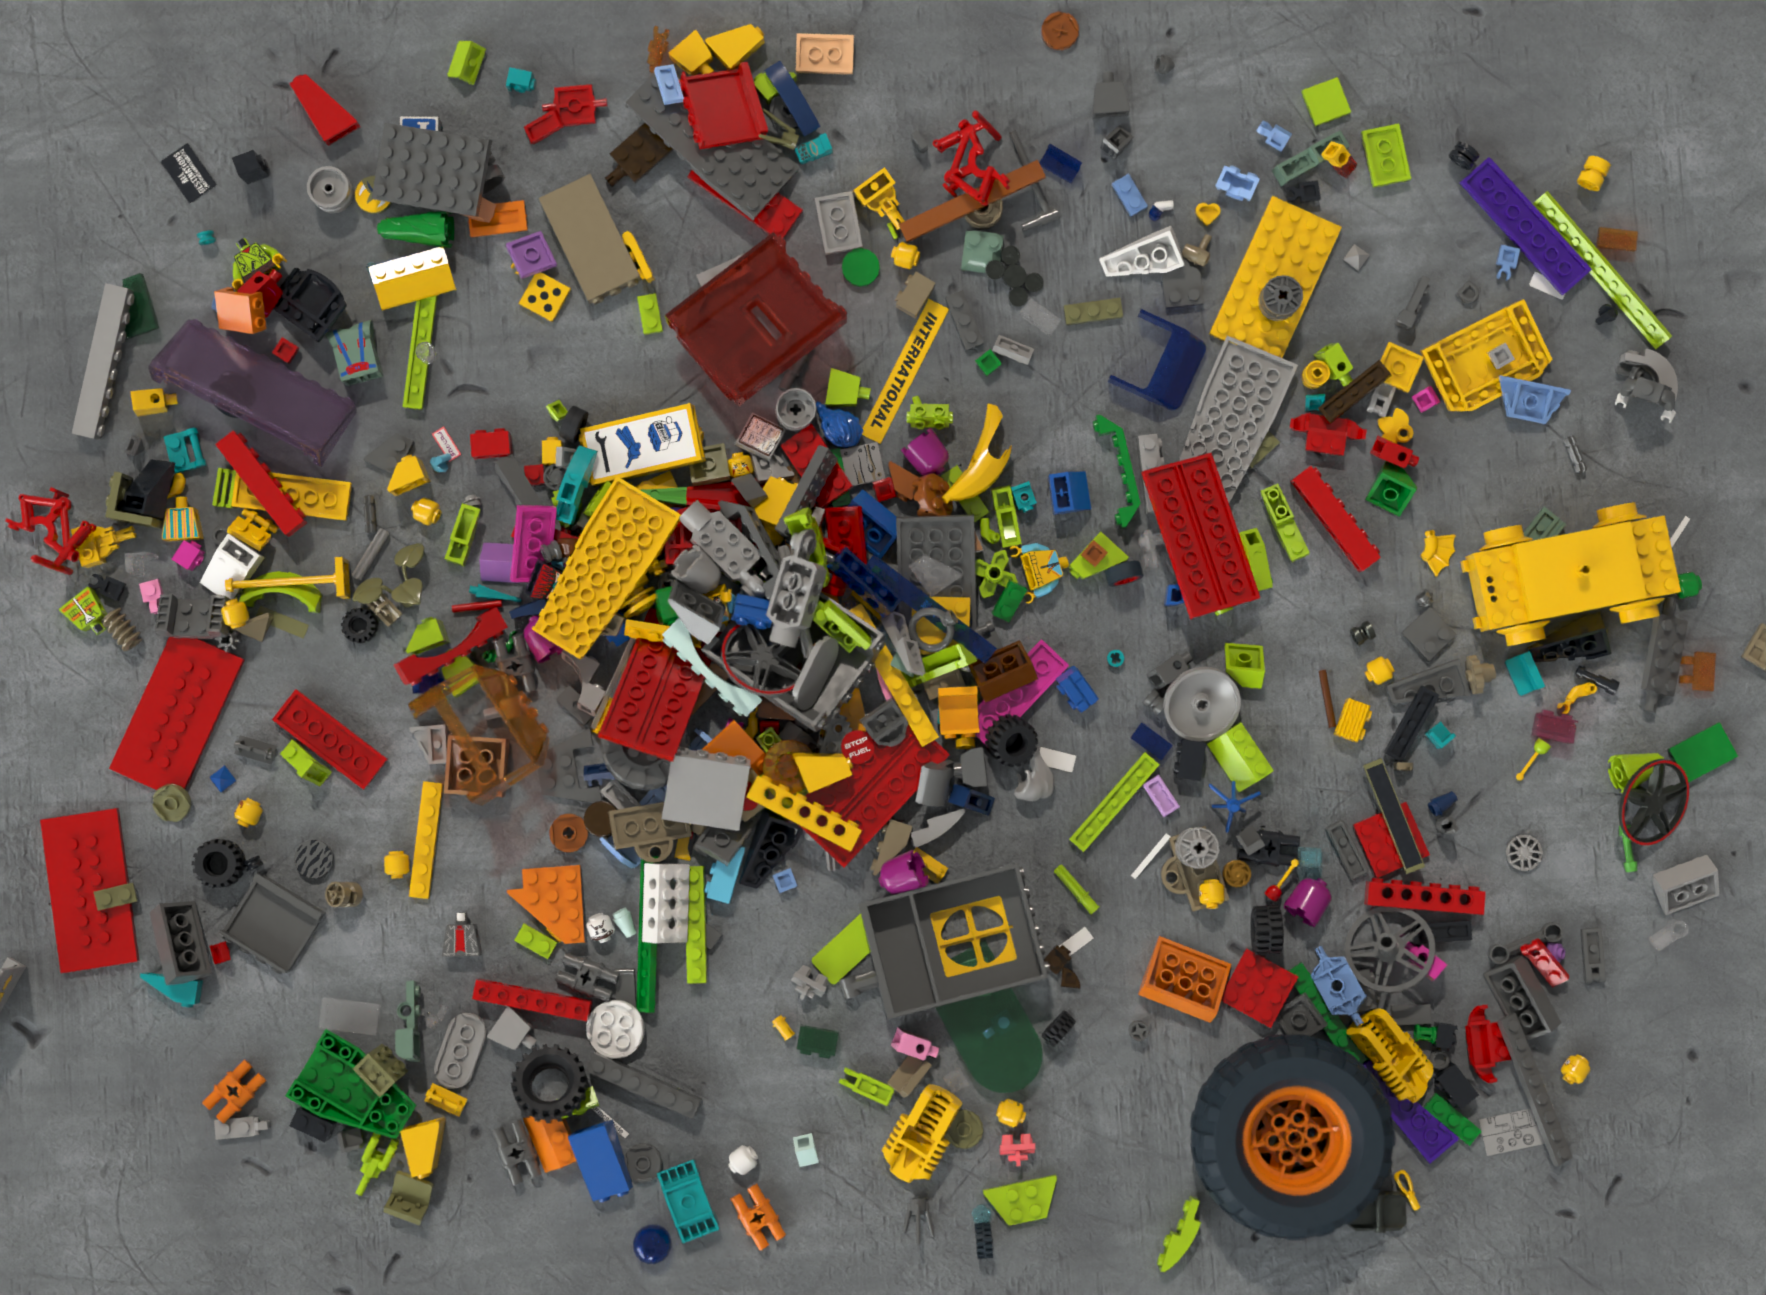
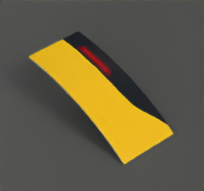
M691 831V837L678 839L674 858L691 860L696 833Z

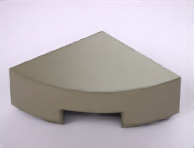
M1397 762L1394 763V769L1412 771L1413 763Z

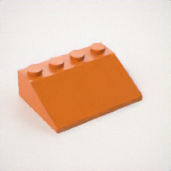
M735 720L702 749L713 754L720 752L733 757L738 755L745 756L747 759H750V768L758 776L773 764L770 757Z
M1159 936L1138 995L1211 1023L1218 1013L1231 964Z

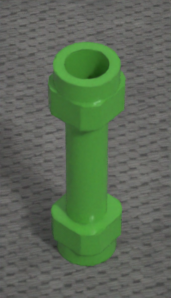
M1619 826V836L1623 838L1626 862H1623L1625 872L1637 871L1638 866L1637 861H1634L1631 841L1624 835Z

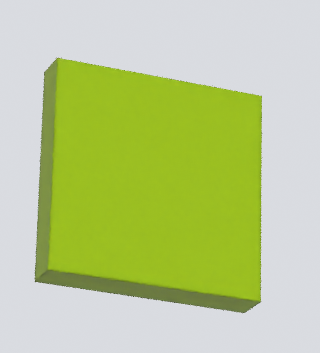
M1338 77L1301 91L1315 127L1351 113Z

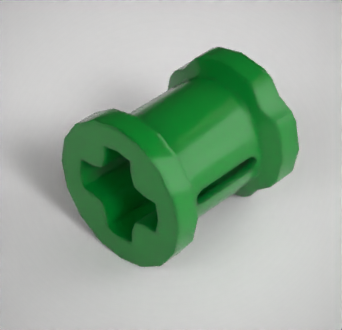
M1416 1024L1413 1032L1414 1042L1422 1040L1430 1041L1431 1044H1434L1437 1034L1436 1027L1426 1028Z

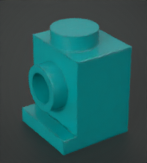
M510 67L505 86L508 91H512L514 88L515 91L521 93L531 92V90L535 89L536 79H534V75L530 71Z
M1030 482L1011 487L1017 510H1023V513L1033 510V506L1037 502ZM1026 494L1028 500L1023 501L1021 495Z

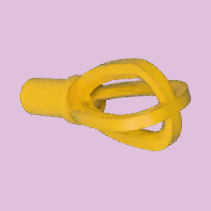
M1405 1170L1397 1171L1394 1174L1397 1185L1403 1191L1406 1198H1408L1413 1210H1418L1420 1205L1415 1197L1410 1176ZM1400 1174L1405 1176L1409 1191L1405 1190L1399 1180Z

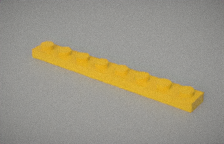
M862 603L849 610L876 628ZM884 645L875 661V666L921 746L924 747L939 738L901 670L890 665L893 657L887 646Z

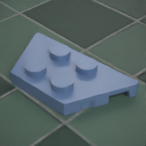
M1499 375L1506 415L1512 418L1546 424L1551 418V414L1559 408L1560 402L1571 392V390Z

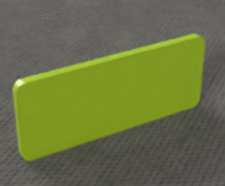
M861 913L812 958V963L828 978L831 984H836L871 952Z

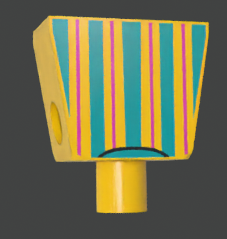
M175 497L176 508H167L165 511L162 540H203L204 536L198 510L194 507H188L187 497Z

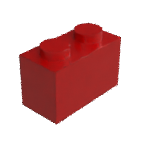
M505 428L494 429V432L488 433L486 430H476L475 434H470L471 456L474 459L506 457L512 454L511 433L506 431Z

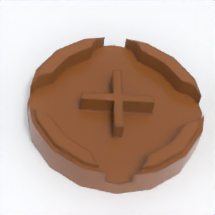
M1060 11L1051 13L1046 17L1041 27L1043 41L1054 50L1070 48L1076 42L1079 34L1077 20L1071 14Z

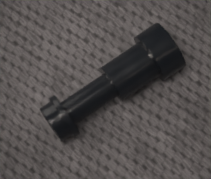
M1579 665L1576 669L1574 676L1578 679L1583 677L1590 680L1610 695L1616 693L1620 684L1619 681L1613 678L1610 680L1600 674L1597 676L1586 671L1585 666Z

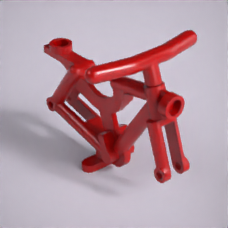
M975 110L972 112V116L978 123L971 125L967 119H964L958 124L960 131L957 130L939 140L935 139L932 144L942 153L945 149L960 142L951 169L944 175L946 183L942 186L954 198L958 196L955 190L960 188L983 206H986L989 203L988 199L995 179L999 180L1007 190L1010 189L1008 184L1011 181L1004 173L1000 175L993 166H988L986 170H980L977 167L976 158L984 153V149L976 133L985 129L996 141H1000L1002 136L982 114ZM970 138L973 147L969 152L968 165L959 169ZM973 173L976 177L983 179L979 191H977L962 179Z
M52 487L50 491L55 493L52 499L20 494L18 499L21 504L22 522H15L6 518L5 522L9 523L7 527L19 531L21 528L28 532H34L35 525L42 524L46 526L48 536L44 538V542L58 552L59 556L53 562L38 555H32L31 561L63 574L71 575L73 569L62 564L67 559L72 562H76L79 559L80 553L76 549L82 545L92 532L96 531V525L82 521L79 529L70 538L68 510L71 509V501L68 499L69 494ZM33 505L52 507L50 509L51 512L46 517H34ZM59 516H61L63 546L57 543L58 534L54 525Z

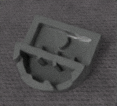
M892 698L860 719L870 737L879 745L892 747L899 744L906 736L907 719Z

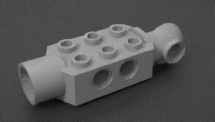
M696 500L679 517V520L693 533L690 542L705 551L731 582L739 581L743 585L741 590L745 595L757 598L766 597L762 586L764 582L757 575L753 574L751 576L748 573L759 560L760 554L758 549L720 511L710 513Z
M806 529L800 533L796 532L792 536L790 547L794 550V553L782 560L766 613L774 623L769 640L793 648L796 647L800 631L811 626L827 570L822 565L809 562L810 555L816 547V534L813 529Z

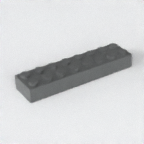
M821 445L817 447L775 527V530L786 540L791 541L792 536L783 518L809 507L810 510L812 509L828 476L831 474L832 468L837 462L838 458L829 448Z

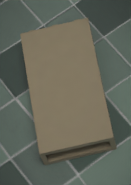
M591 174L539 198L590 304H598L604 301V297L610 294L615 296L621 292V289L627 286L631 288L639 284L638 281L641 280V277Z

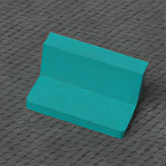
M1530 651L1505 660V665L1519 696L1545 687Z

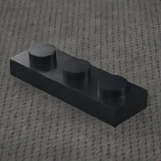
M1471 920L1427 923L1432 931L1435 942L1472 940ZM1419 924L1417 927H1415L1412 930V933L1415 932L1421 925ZM1424 929L1412 938L1413 944L1429 943Z

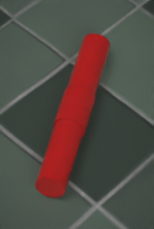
M502 600L452 605V612L503 607Z

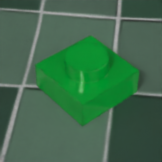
M991 349L975 360L986 376L1002 365Z

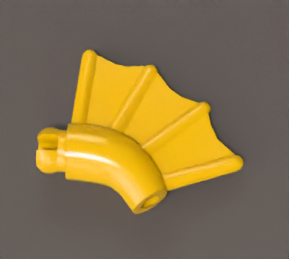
M1429 530L1424 533L1426 537L1424 538L1425 549L1420 557L1427 561L1432 572L1437 577L1441 569L1449 566V558L1455 552L1453 542L1456 535L1435 536V531Z

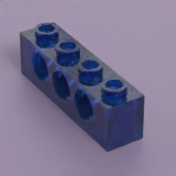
M847 547L838 551L826 565L883 618L891 614L903 600L901 596Z

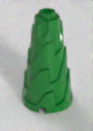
M434 211L425 214L382 219L377 224V232L384 239L451 248L453 244L449 243V240H454L455 225L454 218L448 217V214H451L450 212Z

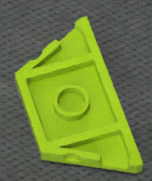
M1055 1174L984 1189L983 1194L1008 1226L1047 1218L1057 1177Z

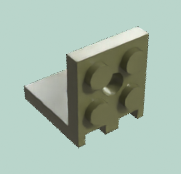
M114 471V476H111L109 483L111 487L110 495L106 498L107 511L105 517L119 522L162 529L163 521L152 517L129 514L121 510L125 492L132 484L133 477Z

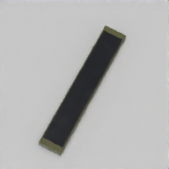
M1382 758L1362 765L1405 873L1408 874L1424 868V862Z

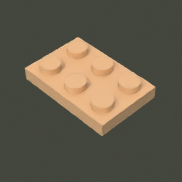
M797 33L796 73L853 75L854 35Z

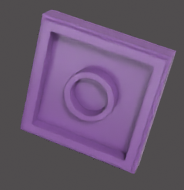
M541 231L506 243V248L521 279L557 266Z

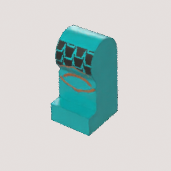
M826 133L794 149L800 164H805L833 153Z

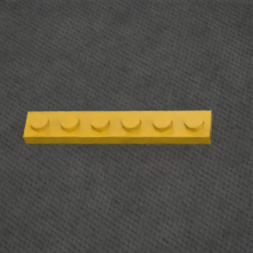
M423 781L409 897L429 899L444 783Z

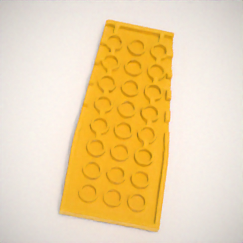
M616 476L583 529L572 556H569L563 573L559 575L558 582L553 592L548 596L549 600L544 609L541 610L540 617L535 627H532V630L575 657L583 659L650 569L679 523L681 515Z

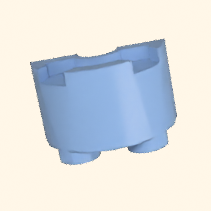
M1224 165L1216 183V188L1227 191L1225 195L1240 201L1245 198L1250 201L1259 182L1258 176L1251 172L1245 175L1240 173L1241 170L1235 166L1227 167Z

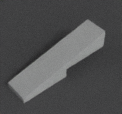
M889 610L880 618L907 671L923 676L925 669L918 643L910 639L904 614Z

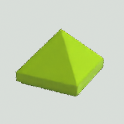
M560 400L546 406L551 418L556 421L564 419L568 412Z

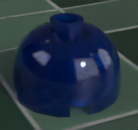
M658 1224L643 1226L633 1239V1250L636 1257L646 1264L662 1262L669 1255L672 1248L669 1232Z

